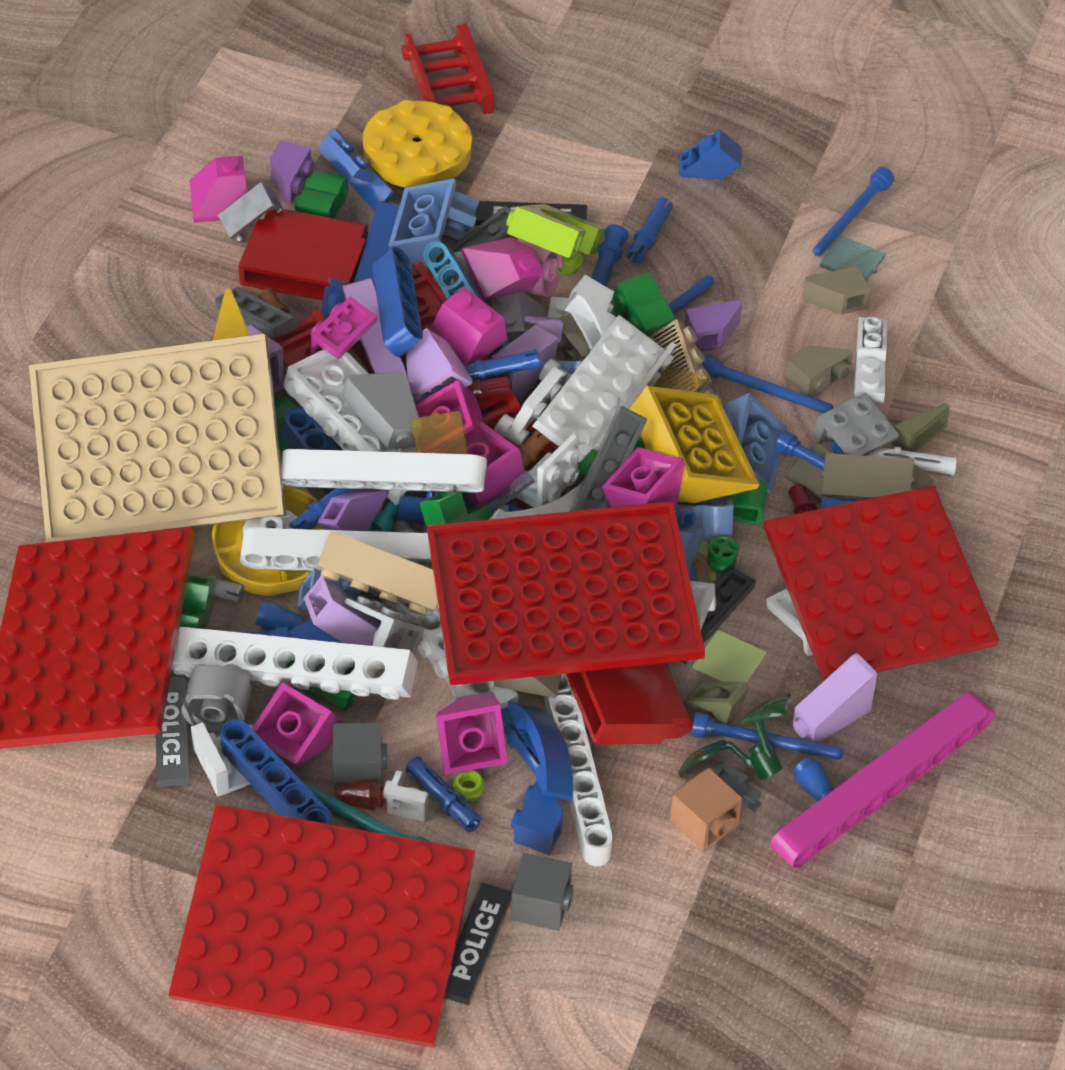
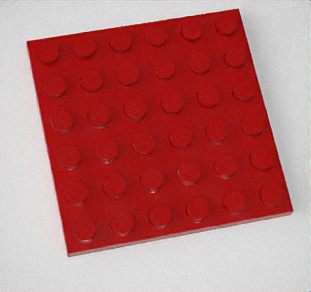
M935 485L765 520L763 528L823 682L856 653L879 673L998 645L1000 640Z

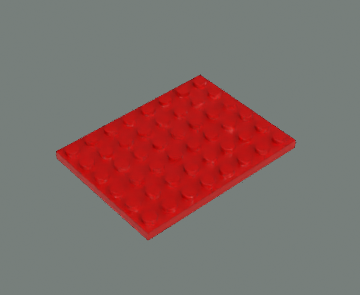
M673 501L427 526L429 551L450 686L705 658V648Z
M191 526L18 546L0 629V749L161 733L195 533Z
M215 804L168 996L170 999L435 1048L475 860V850Z

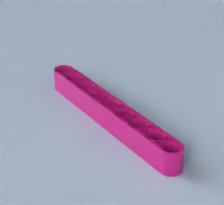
M966 692L781 828L771 840L770 847L793 868H799L983 731L994 719L995 710L974 692Z

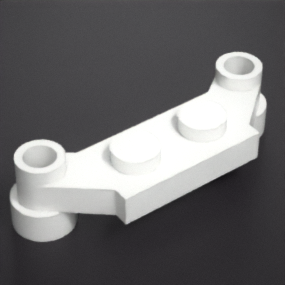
M550 359L539 375V379L542 382L523 403L516 418L514 419L504 414L494 431L517 446L520 443L524 444L530 433L526 428L534 418L538 419L548 407L546 403L555 398L572 375L563 370L561 364Z

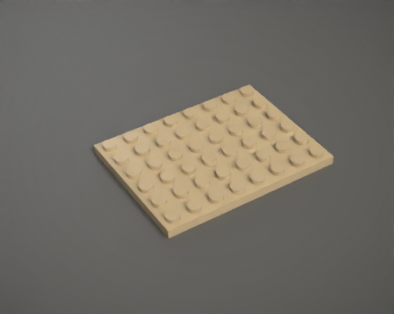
M266 334L29 365L46 542L190 526L198 527L286 515L269 347Z

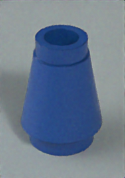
M271 600L269 603L262 601L255 625L262 627V630L266 631L276 629V626L290 627V630L301 624L303 616Z
M813 757L804 759L792 771L796 776L794 780L816 801L821 800L834 790L821 762L816 761Z

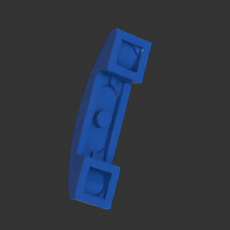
M510 701L507 707L516 728L527 730L540 761L534 774L542 794L570 801L573 797L572 766L568 748L559 727L543 710Z

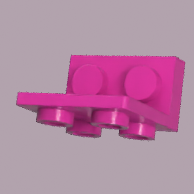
M349 296L343 303H338L334 306L330 316L324 322H318L312 329L311 355L324 349L339 360L377 322V315Z

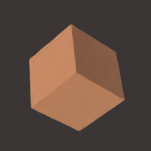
M708 767L673 793L670 821L704 852L739 826L742 797Z

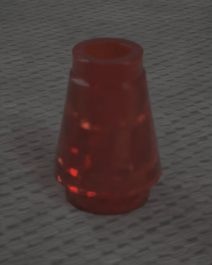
M375 778L338 784L336 787V798L350 806L375 811L376 808L384 806L383 791L385 785L383 782H377Z

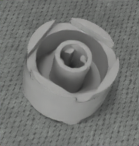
M228 664L226 666L196 665L190 676L181 710L185 720L192 726L194 722L198 724L203 722L208 733L213 732L221 735L223 724L231 719L245 721L252 687L249 680L242 674V668L235 664Z

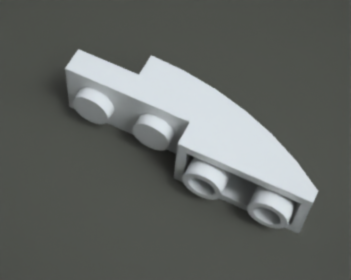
M859 317L854 398L866 392L874 403H884L885 360L887 353V320L877 317Z

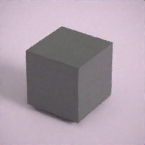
M333 723L334 791L382 790V770L387 769V744H382V723Z
M523 853L512 891L511 921L559 931L564 913L570 908L574 885H571L572 863Z

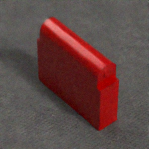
M270 209L265 214L264 219L257 220L239 262L240 285L258 289L272 288L275 292L323 301L326 286L332 287L328 282L329 278H336L348 284L354 283L368 237V225L283 209L279 213L276 209L273 211Z
M668 663L565 673L594 745L661 744L663 739L682 737L693 728V721Z

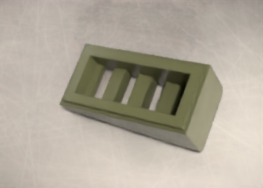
M944 403L897 424L894 428L899 433V436L892 444L901 447V450L916 452L947 427L950 406Z

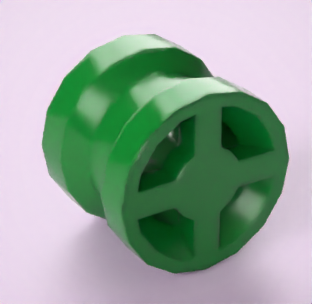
M721 535L714 537L709 544L706 562L710 570L715 573L724 574L730 566L735 568L739 545L735 539L729 536Z

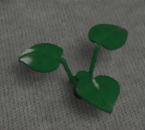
M791 693L781 694L757 705L740 721L741 726L754 721L761 742L748 750L751 754L749 757L731 741L720 740L692 753L679 769L680 778L688 767L722 750L728 749L737 754L744 761L746 767L753 765L760 780L769 778L781 771L783 767L770 745L763 719L787 716V706L790 702Z

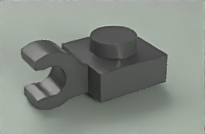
M721 762L714 769L713 772L742 797L741 806L746 811L754 814L761 806V803L757 801L761 796V792L754 787L748 786V776L724 762Z

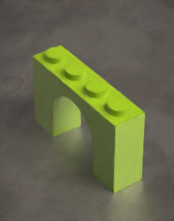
M546 204L516 206V209L510 212L506 223L509 226L507 234L567 258H575L578 251L588 255L596 254L605 230L602 226Z

